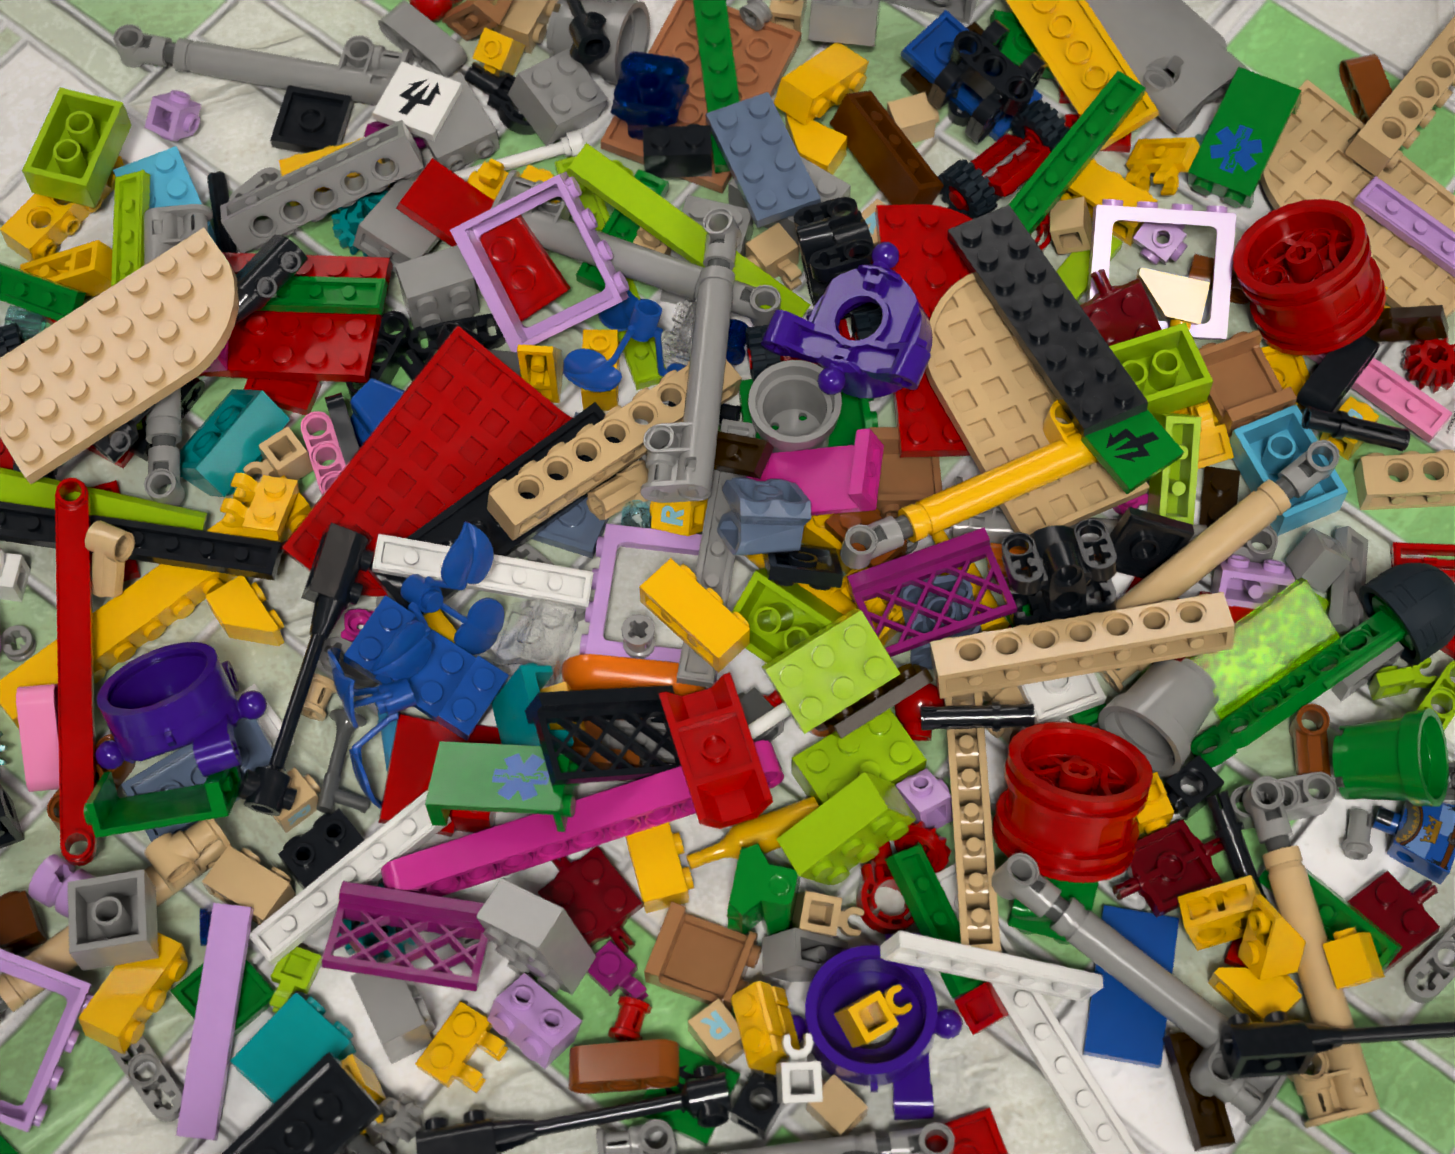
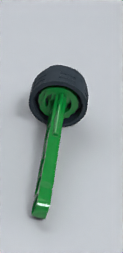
M1426 563L1400 564L1389 568L1370 580L1359 590L1361 603L1369 619L1223 718L1218 727L1213 725L1197 736L1191 743V751L1194 757L1200 755L1211 768L1222 764L1237 753L1236 749L1248 746L1397 642L1404 647L1400 657L1412 665H1419L1447 645L1455 636L1454 582L1442 570ZM1366 644L1364 647L1353 651L1351 650L1352 648L1358 645ZM1337 664L1335 667L1329 670L1321 671L1323 668L1329 665ZM1277 705L1274 709L1270 711L1262 712L1265 708L1269 706ZM1241 726H1247L1245 729L1239 732L1232 733L1235 729ZM1217 746L1213 751L1202 754L1204 750Z

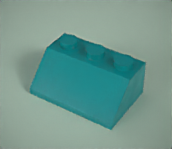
M232 389L181 448L180 477L209 496L225 497L231 495L237 488L231 487L235 473H244L243 469L247 464L256 461L260 462L263 457L258 445L284 429L283 427L289 422L290 418L262 390Z

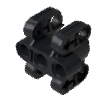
M997 19L981 35L969 30L962 31L956 35L948 55L949 64L935 79L927 101L936 109H941L952 97L954 99L957 98L963 82L979 94L984 100L971 115L965 129L967 136L976 144L982 142L993 130L996 123L1003 119L1006 114L1016 116L1026 110L1034 94V89L1038 85L1048 64L1038 54L1033 52L1020 66H1017L999 51L1003 49L1010 30ZM960 50H966L970 52V55L964 54ZM985 71L992 72L996 76H989L988 74H986Z
M839 197L799 209L795 213L794 224L809 295L814 307L825 293L832 279L845 272L858 269L859 265L873 264L872 250L875 246L868 225L862 217L860 210L858 211L857 202L850 197ZM841 211L851 212L850 214L844 216H836V214L840 213ZM872 302L865 303L851 310L842 319L852 317L854 312L875 310L880 306Z
M1085 519L1076 524L1075 528L1055 525L1038 529L1030 535L1014 532L1004 537L1002 541V560L1008 576L1005 578V581L1017 606V612L1010 614L1014 627L1037 624L1054 619L1078 617L1094 612L1101 613L1116 610V590L1111 578L1117 571V556L1108 529L1103 522L1096 519ZM1087 533H1094L1099 535L1100 538L1095 541H1087L1082 539L1081 536ZM1016 546L1028 549L1027 552L1017 555L1009 552L1011 548ZM1099 554L1101 562L1094 560V555ZM1100 591L1101 603L1094 599L1095 592ZM1028 605L1031 616H1026V613L1023 612V606Z

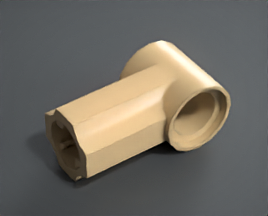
M638 460L633 462L624 471L616 473L614 478L589 491L586 503L590 512L597 516L599 520H606L628 506L648 501L641 496L640 492L641 486L647 483L649 470L646 468L645 461Z
M101 520L93 523L85 536V547L93 552L91 567L92 594L101 598H115L123 593L125 561L133 552L135 538L132 533Z

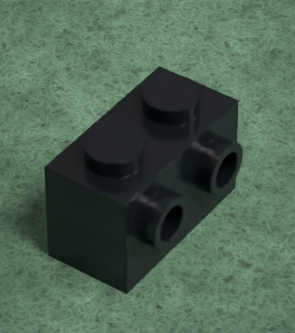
M690 124L687 126L667 127L665 125H656L653 127H643L644 171L659 178L712 176L711 125Z
M337 809L332 814L328 812L319 817L313 824V828L304 835H297L288 840L278 855L283 865L304 890L361 844L364 838L343 812Z

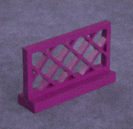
M985 527L847 576L848 591L852 601L858 609L862 610L878 638L884 626L902 633L897 644L885 647L890 657L1017 612L1016 603L991 549L990 538ZM986 558L990 567L986 579L967 573L971 563ZM946 572L958 577L951 592L933 585L937 575ZM993 576L997 584L991 582ZM963 580L982 587L975 602L957 595ZM914 585L924 589L917 604L898 597L903 587ZM987 589L1001 594L1005 601V605L994 609L980 603ZM929 592L947 599L941 614L922 607ZM879 597L889 601L881 617L867 611L864 601ZM953 601L971 608L966 619L956 621L946 616ZM895 604L913 611L906 626L888 619ZM918 614L937 621L933 631L923 634L911 629ZM872 621L878 623L876 630Z
M342 881L339 891V903L322 957V968L477 992L488 942H490L483 934L485 931L484 927L476 918L485 903ZM343 920L360 921L365 924L350 931L343 923ZM386 925L399 927L403 930L388 937L380 927ZM424 931L437 933L441 936L427 943L419 933ZM373 932L380 942L365 949L357 939ZM463 937L480 941L465 949L457 939ZM411 938L418 948L404 955L396 945ZM348 943L357 952L348 958L333 955L336 949ZM449 944L457 954L442 961L434 951ZM388 950L395 958V960L385 964L376 962L373 956ZM426 955L434 965L424 970L415 968L411 962ZM464 961L472 970L471 977L456 975L450 968Z

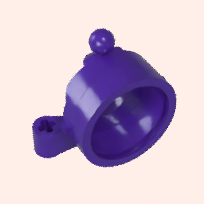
M881 242L872 250L873 264L859 265L858 269L845 272L832 279L813 310L808 312L807 320L785 310H775L763 336L761 344L770 352L780 356H790L817 363L818 366L822 367L823 370L818 375L817 382L819 389L827 395H836L839 392H843L858 398H878L892 394L902 388L916 390L929 363L933 340L931 323L908 283L902 279L900 274L891 270L899 262V250L890 242ZM869 302L881 307L883 313L881 324L876 332L868 338L848 340L840 335L839 322L851 310Z
M185 642L150 651L117 670L103 684L98 693V707L114 740L104 741L99 745L95 754L97 763L102 768L111 770L121 766L124 760L130 763H135V761L142 762L193 744L195 760L204 777L242 764V759L234 737L233 727H237L239 719L254 720L263 716L267 708L266 699L260 692L252 690L246 691L237 700L235 693L239 692V684L229 661L221 663L216 651L207 644Z
M885 934V941L894 934ZM857 946L836 954L822 965L812 979L806 996L805 1019L799 1015L791 1014L799 1043L803 1041L804 1034L810 1033L813 1038L811 1053H813L817 1061H821V1067L831 1076L835 1074L840 1080L857 1085L870 1086L871 1092H878L879 1085L892 1083L894 1120L934 1119L929 1052L932 1049L935 1034L944 1039L955 1038L959 1035L963 1026L960 1015L951 1009H943L938 1012L935 991L931 981L924 972V968L883 960V958H880V946ZM895 985H901L903 989L893 996L894 1004L897 1007H901L911 1003L913 1007L908 1013L895 1016L899 1025L892 1040L883 1047L872 1050L859 1046L852 1048L834 1013L864 995L878 990L883 994L886 989Z

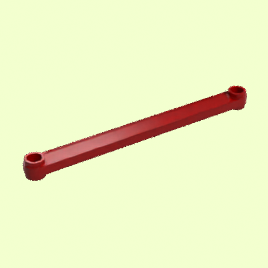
M67 478L58 484L55 492L60 849L68 863L75 866H83L94 859L97 851V838H95L92 825H88L84 817V804L93 792L94 787H96L91 551L85 547V536L91 526L90 495L86 485L76 478ZM71 492L81 493L79 498L74 501L65 500V497ZM75 842H88L87 849L82 854H70V848Z

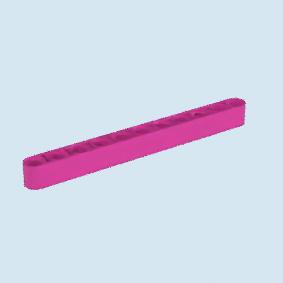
M756 741L754 745L769 789L782 782L784 774L771 742ZM679 766L575 800V813L573 817H568L565 832L557 831L553 815L532 814L389 861L381 868V876L385 888L442 897L695 814L696 811L682 768Z

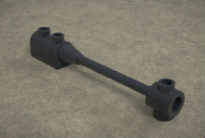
M566 0L574 17L569 25V33L573 40L569 52L570 56L579 63L592 64L595 60L604 57L610 49V40L604 29L606 18L598 12L586 13L581 0Z
M275 234L236 274L239 308L235 325L255 311L261 310L308 260L304 252L289 238ZM156 404L94 443L93 446L115 464L139 439L136 425Z
M331 523L323 531L301 597L315 603L310 625L311 637L269 765L256 767L255 771L247 769L238 790L237 797L245 800L244 805L247 808L266 815L280 816L282 809L290 811L294 803L297 789L290 787L292 778L283 768L324 642L328 639L343 611L347 609L348 604H357L363 589V584L356 582L359 570L365 572L368 570L374 551L366 549L369 540L365 536L334 523Z
M1284 1011L1272 1012L1265 1016L1264 1022L1252 1023L1248 1014L1240 1013L1230 1017L1227 1024L1222 1027L1220 1046L1230 1079L1305 1074L1316 1053L1341 1047V1045L1455 1037V1021L1340 1029L1339 1027L1306 1023L1303 1020H1288L1287 1014Z
M700 1066L693 1071L694 1078L685 1081L681 1093L537 1121L534 1119L487 1118V1114L483 1110L468 1111L463 1115L464 1123L449 1125L446 1118L435 1117L425 1122V1130L416 1132L417 1154H501L536 1140L539 1136L679 1109L686 1110L693 1119L697 1118L698 1125L701 1127H718L729 1120L728 1112L732 1111L725 1072L717 1074L715 1066Z

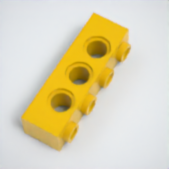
M118 155L96 208L72 202L66 204L68 201L34 194L0 228L7 246L29 262L54 254L57 247L68 236L73 235L78 230L80 224L91 213L96 212L102 205V202L115 190V174L113 170L124 166L121 156Z

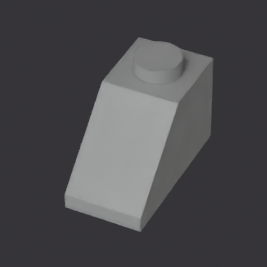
M792 928L762 938L763 975L788 982L812 981L822 965L836 954L848 949V942L798 928Z

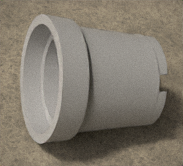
M559 0L557 2L562 4L559 12L552 11L548 24L546 44L547 49L553 50L554 55L568 48L571 49L573 44L569 33V25L574 17L566 0ZM581 0L586 13L598 12L606 18L604 29L610 40V49L604 57L595 60L592 64L582 65L587 71L601 75L607 82L622 87L631 85L645 59L649 42L650 17L646 4L642 1L619 0L617 3L600 0Z
M803 360L782 361L766 368L753 382L748 398L751 420L756 431L759 433L760 439L768 440L774 447L772 453L828 447L830 434L835 429L839 419L842 397L841 392L836 395H827L819 389L817 380L818 375L823 370L822 367ZM805 416L807 419L802 421L799 417ZM775 425V426H778L779 428H778L777 430H774V429L772 428V426Z
M1184 658L1182 662L1174 659L1154 662L1126 693L1115 696L1101 710L1098 716L1099 727L1122 737L1136 746L1148 759L1153 773L1157 772L1159 776H1172L1178 773L1189 756L1191 750L1190 743L1210 711L1218 702L1219 694L1215 696L1213 693L1216 685L1211 676L1192 660Z

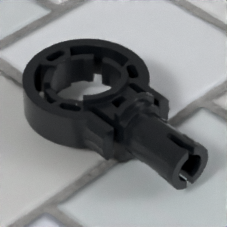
M473 62L464 78L467 82L489 95L487 105L497 110L501 122L516 133L535 134L536 132L528 121H523L524 116L515 111L512 105L513 101L507 95L516 77L508 72L506 75L498 77L478 65V63Z

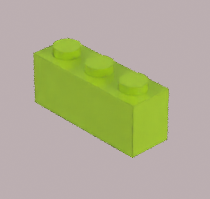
M1154 413L1155 419L1180 446L1184 454L1180 459L1149 480L1147 512L1194 525L1202 417L1190 414Z

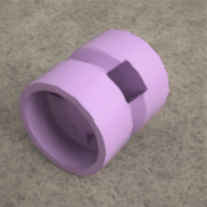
M56 854L50 855L34 873L28 893L31 898L47 907L55 906L56 912L68 918V882L95 878V876L83 869L75 871V865L68 863L67 860Z

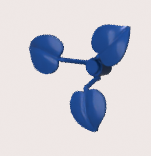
M630 290L626 291L629 296L627 299L598 313L600 321L607 328L618 331L627 330L613 356L606 360L602 354L594 350L584 348L574 350L564 359L563 374L576 386L593 392H605L614 389L619 385L622 374L613 365L619 359L631 337L639 342H646L650 338L655 337L658 373L662 377L672 370H677L678 372L686 367V365L677 363L670 364L667 370L664 367L661 340L663 329L657 327L662 314L661 306L649 299L639 300Z
M464 522L460 535L449 549L441 567V578L443 581L434 580L430 576L424 578L419 574H413L403 582L401 596L410 603L408 609L415 614L417 620L404 624L394 634L371 668L372 672L381 676L405 679L414 676L423 668L431 654L432 644L426 638L431 633V629L421 611L433 613L441 609L462 622L463 624L454 635V642L471 655L487 651L496 642L504 624V609L497 600L483 598L472 605L467 617L443 603L444 597L440 589L464 590L467 583H480L490 571L494 558L493 547L488 537L479 528L469 522Z
M331 647L327 649V654L332 668L335 689L340 700L343 702L345 713L355 729L359 728L354 708L375 703L380 715L387 713V716L358 740L352 746V749H349L353 771L359 786L367 798L381 809L382 802L372 793L362 765L361 749L390 722L399 719L397 712L416 705L415 697L407 678L399 679L386 685L384 683L376 687L354 688L355 680L345 677L340 666L341 649ZM372 694L371 697L354 701V696Z

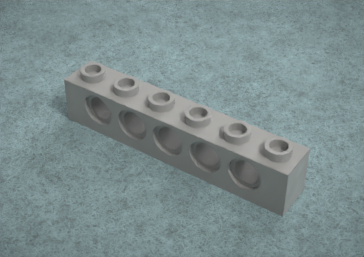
M400 120L221 205V223L240 253L260 249L275 234L290 235L301 225L310 221H319L337 208L349 207L359 198L371 192H381L390 183L401 178L407 179L414 176L420 169L424 168L421 151L404 121ZM381 158L391 159V161L384 164L377 162ZM353 172L361 174L356 178L347 177L348 174ZM320 187L330 188V190L326 192L316 191ZM296 201L300 203L297 206L286 205L288 202ZM259 216L269 217V219L264 221L257 220L256 218Z

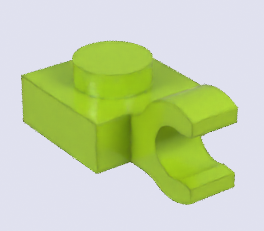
M1431 658L1425 659L1419 665H1413L1412 668L1410 666L1398 669V666L1393 665L1378 670L1368 686L1372 700L1406 694L1413 688L1432 687L1438 679L1437 675L1426 677L1420 672V669L1430 666L1432 663Z
M297 946L277 962L271 974L272 981L279 984L270 1001V1006L273 1007L272 1012L276 1013L296 991L308 994L322 964V955Z

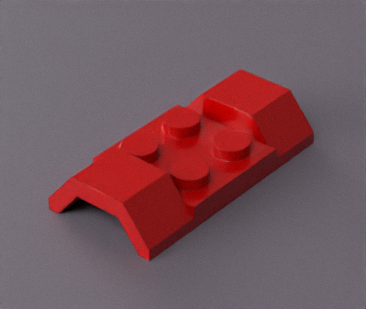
M731 673L723 674L711 688L685 696H679L666 691L659 693L699 824L722 829L757 818L773 803V798Z

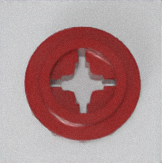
M923 821L917 824L913 822L908 825V832L901 838L894 840L896 851L899 853L912 848L918 842L921 845H926L922 847L934 872L942 871L949 863L948 858L952 852L945 845L947 838L938 836L936 828H927Z

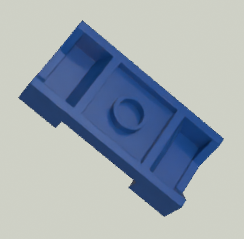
M385 595L344 654L343 661L379 685L384 683L386 685L399 680L377 675L371 671V668L394 634L404 624L417 620L415 614ZM431 629V633L426 637L432 644L431 654L423 668L414 676L407 678L416 701V705L413 707L468 741L478 722L496 695L506 684L509 675L479 655L477 658Z

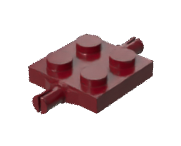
M1105 269L1098 270L1103 283H1101L1096 271L1091 274L1099 293L1080 306L1108 346L1162 330L1139 278L1124 285L1111 286Z
M1184 819L1138 840L1132 863L1127 868L1130 879L1113 885L1114 895L1117 894L1116 898L1122 900L1131 894L1139 892L1145 898L1156 918L1179 908L1178 896L1223 883L1213 867L1211 856L1224 851L1221 839L1214 838L1202 843L1201 840L1192 834Z
M596 846L581 859L573 862L567 856L561 857V861L558 859L552 860V863L559 872L551 882L538 891L539 896L565 910L590 948L599 941L611 938L624 954L629 951L620 939H623L628 947L633 949L635 942L631 940L623 927L628 919L644 906L599 847Z
M1386 871L1347 901L1402 946L1401 950L1383 972L1384 974L1438 933L1440 929L1439 924L1425 911L1423 906L1424 902L1438 893L1436 886H1432V882L1429 880L1414 892H1411L1404 888L1389 871Z

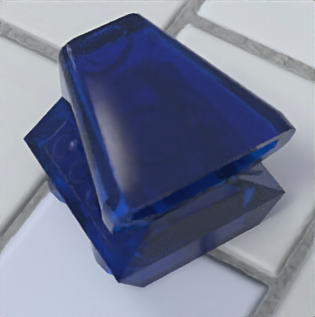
M632 51L623 58L610 113L627 122L628 135L631 138L643 140V127H653L656 125L669 127L677 122L679 110L690 90V86L686 84L689 66L680 58Z

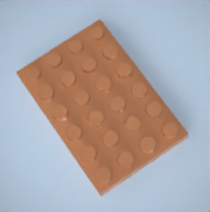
M676 0L600 141L601 149L644 164L643 127H653L656 125H665L667 127L687 126L690 124L708 125L706 122L707 109L693 0ZM727 6L739 99L743 101L769 92L772 98L802 40V32L771 21L764 23V27L761 30H754L742 20L739 10ZM712 155V176L679 178L723 194L732 174L730 171L715 173Z

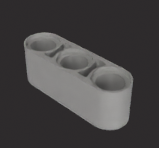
M406 1L399 3L378 21L379 28L385 37L402 51L405 48L412 49L413 60L427 71L448 77L467 61L465 51L452 37Z
M1313 772L1277 779L1284 787V798L1289 804L1284 806L1289 821L1323 814L1330 806L1337 792L1334 779L1323 772ZM1252 784L1236 788L1230 796L1238 822L1243 823L1244 829L1255 828L1251 815L1241 812L1237 808L1236 803L1243 802V794ZM1308 789L1319 790L1323 793L1325 799L1313 798ZM1256 790V796L1261 803L1271 804V798L1266 791Z

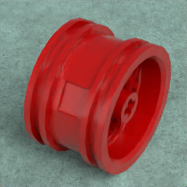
M1312 199L1290 203L1275 209L1258 219L1245 231L1237 243L1233 255V268L1245 296L1250 300V312L1257 330L1260 331L1263 341L1271 348L1282 353L1308 356L1332 352L1363 336L1377 322L1384 310L1387 299L1386 287L1380 269L1371 257V242L1367 235L1365 224L1354 209L1341 202Z
M1048 722L1032 725L1018 732L1009 744L1008 757L1004 766V778L1008 788L1000 795L997 801L995 816L992 822V836L998 848L1008 858L1016 853H1025L1031 856L1038 865L1039 874L1055 880L1091 883L1109 880L1122 874L1131 865L1135 854V846L1139 837V828L1135 817L1145 808L1153 780L1152 766L1146 756L1136 746L1122 737L1084 724Z

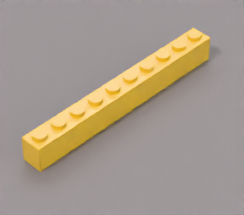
M299 492L279 541H277L281 542V544L290 537L311 510L310 504ZM245 502L243 505L250 508L252 502ZM222 520L207 530L208 532L249 537L243 536L242 527H226L222 525ZM160 564L125 589L121 595L111 599L93 612L94 684L100 681L105 676L106 671L117 663L129 660L135 654L136 649L147 641L159 638L165 629L177 619H184L189 616L195 609V606L206 599L205 596L239 575ZM57 639L0 680V706L18 729L17 688L49 684L58 685Z

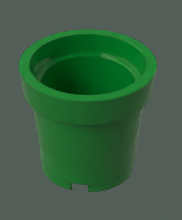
M1433 709L1409 711L1401 718L1354 725H1341L1338 728L1343 734L1336 735L1334 738L1333 770L1335 777H1342L1345 787L1338 789L1344 799L1409 801L1414 806L1439 807L1443 803L1449 779L1448 748L1443 725L1438 714Z

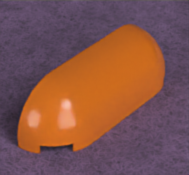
M583 654L570 657L562 664V682L566 681L573 691L672 685L676 695L685 696L706 689L703 686L677 683L679 663Z

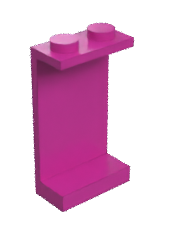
M870 428L859 429L856 431L855 445L771 453L761 478L748 476L746 478L756 481L782 479L796 483L811 501V516L876 510L884 445Z

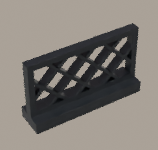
M672 685L539 692L525 709L528 724H535L551 785L642 779L681 766L659 698V693L665 691L675 694ZM662 717L666 729L664 735L646 724L648 718ZM624 719L636 728L631 737H628L613 726L615 720ZM583 721H591L603 730L597 740L579 728ZM557 723L569 732L563 742L549 732L548 724ZM639 732H642L657 743L652 753L634 741ZM606 733L624 745L619 755L600 743ZM572 736H575L591 748L585 758L566 745ZM661 747L674 756L676 765H667L656 757ZM628 749L646 761L643 767L635 768L622 759ZM594 751L612 763L609 770H600L588 761ZM560 753L578 765L575 772L561 773L557 760Z

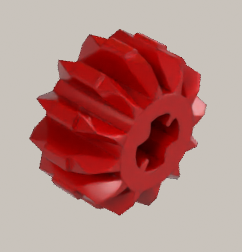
M1448 337L1442 338V340H1415L1414 344L1407 347L1403 362V370L1409 372L1407 376L1408 382L1418 381L1419 390L1429 386L1433 394L1440 387L1445 390L1452 387L1455 381V344L1450 345Z

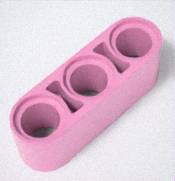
M315 411L307 414L302 419L300 425L321 495H323L346 465L330 417L324 412ZM317 431H325L320 436H313V434ZM327 460H335V462L329 466L321 465L323 462Z
M58 685L18 687L16 707L27 789L29 792L58 790Z

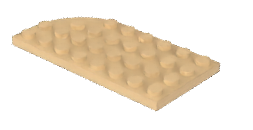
M1307 79L1298 88L1301 90V104L1296 115L1291 114L1260 179L1269 202L1274 209L1290 203L1312 199L1333 200L1350 206L1360 215L1365 224L1366 232L1371 242V257L1377 263L1384 284L1388 287L1385 303L1392 308L1443 305L1447 319L1455 311V277L1353 204L1355 198L1375 177L1344 154L1365 124ZM1404 155L1392 170L1385 167L1377 176L1455 232V195Z
M204 227L0 358V438L30 484L36 482L198 377L223 350L231 336L238 314L237 277L228 260Z
M971 273L949 288L938 302L930 318L933 340L930 352L931 358L926 367V375L931 387L982 474L1050 444L1043 432V422L1050 407L1057 398ZM1058 417L1056 418L1058 422L1062 424H1068V422L1065 419ZM1097 462L999 506L1014 532L1030 535L1036 530L1048 526L1064 525L1070 527L1082 520L1142 496L1148 492L1150 487L1145 482L1129 494H1126L1100 462Z

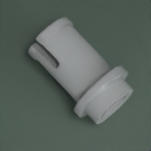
M1359 809L1350 811L1347 839L1342 843L1346 857L1353 860H1365L1368 854L1372 852L1373 846L1369 843L1374 819L1372 813L1369 814L1368 811Z

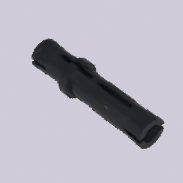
M1309 406L1305 409L1302 416V427L1304 429L1329 433L1335 439L1346 437L1397 449L1401 452L1406 450L1410 441V431L1408 429L1351 417L1347 412L1341 410L1334 413Z
M1000 701L992 702V705L921 706V731L993 728V732H1000L1001 728H1027L1035 725L1034 703L1000 705Z
M1228 790L1217 794L1222 809H1220L1216 795L1206 797L1205 801L1208 804L1217 828L1214 834L1216 838L1221 839L1234 878L1239 879L1252 875L1261 894L1267 898L1241 831L1244 829L1243 823L1238 822Z

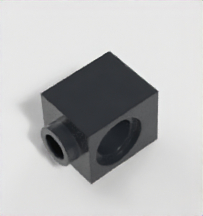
M1198 755L1180 769L1178 773H1175L1166 780L1164 787L1174 814H1180L1186 821L1207 804L1205 801L1206 797L1217 796L1220 793L1224 781ZM1191 785L1197 789L1198 794L1194 796L1188 795L1183 792L1181 786Z
M753 1072L731 1111L732 1122L764 1140L786 1104H778L777 1079L774 1075L764 1073L761 1076ZM757 1095H766L771 1099L772 1105L768 1109L761 1111L755 1109L750 1102Z

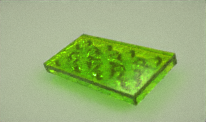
M1301 577L1234 624L1233 649L1186 658L1202 667L1213 679L1216 685L1213 693L1215 696L1219 694V700L1212 711L1217 719L1222 721L1223 718L1340 639V636L1308 581Z

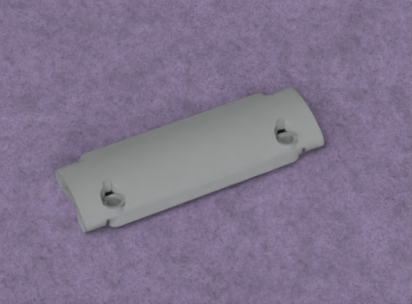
M1086 0L1141 85L1146 87L1145 91L1158 109V117L1177 134L1185 131L1194 122L1205 104L1225 96L1238 67L1249 70L1229 51L1227 52L1225 39L1182 0ZM1164 69H1170L1175 76L1172 78Z

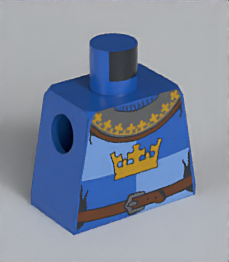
M1406 801L1400 814L1379 807L1372 828L1392 835L1387 854L1441 885L1449 875L1455 858V806L1442 803L1439 807L1414 806L1409 801Z

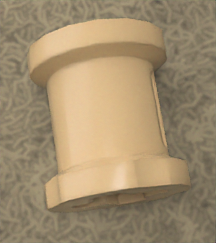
M314 673L301 713L303 716L317 721L325 720L327 704L331 695L337 693L333 680Z

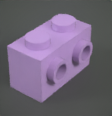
M1232 554L1215 568L1211 593L1224 592L1228 606L1289 614L1295 578L1289 567H1286V564L1281 561L1266 559L1264 563L1250 562V559L1245 556Z
M525 973L494 999L487 1020L492 1024L497 1033L509 1038L521 1049L528 1059L536 1061L544 1069L575 1041L582 1020Z

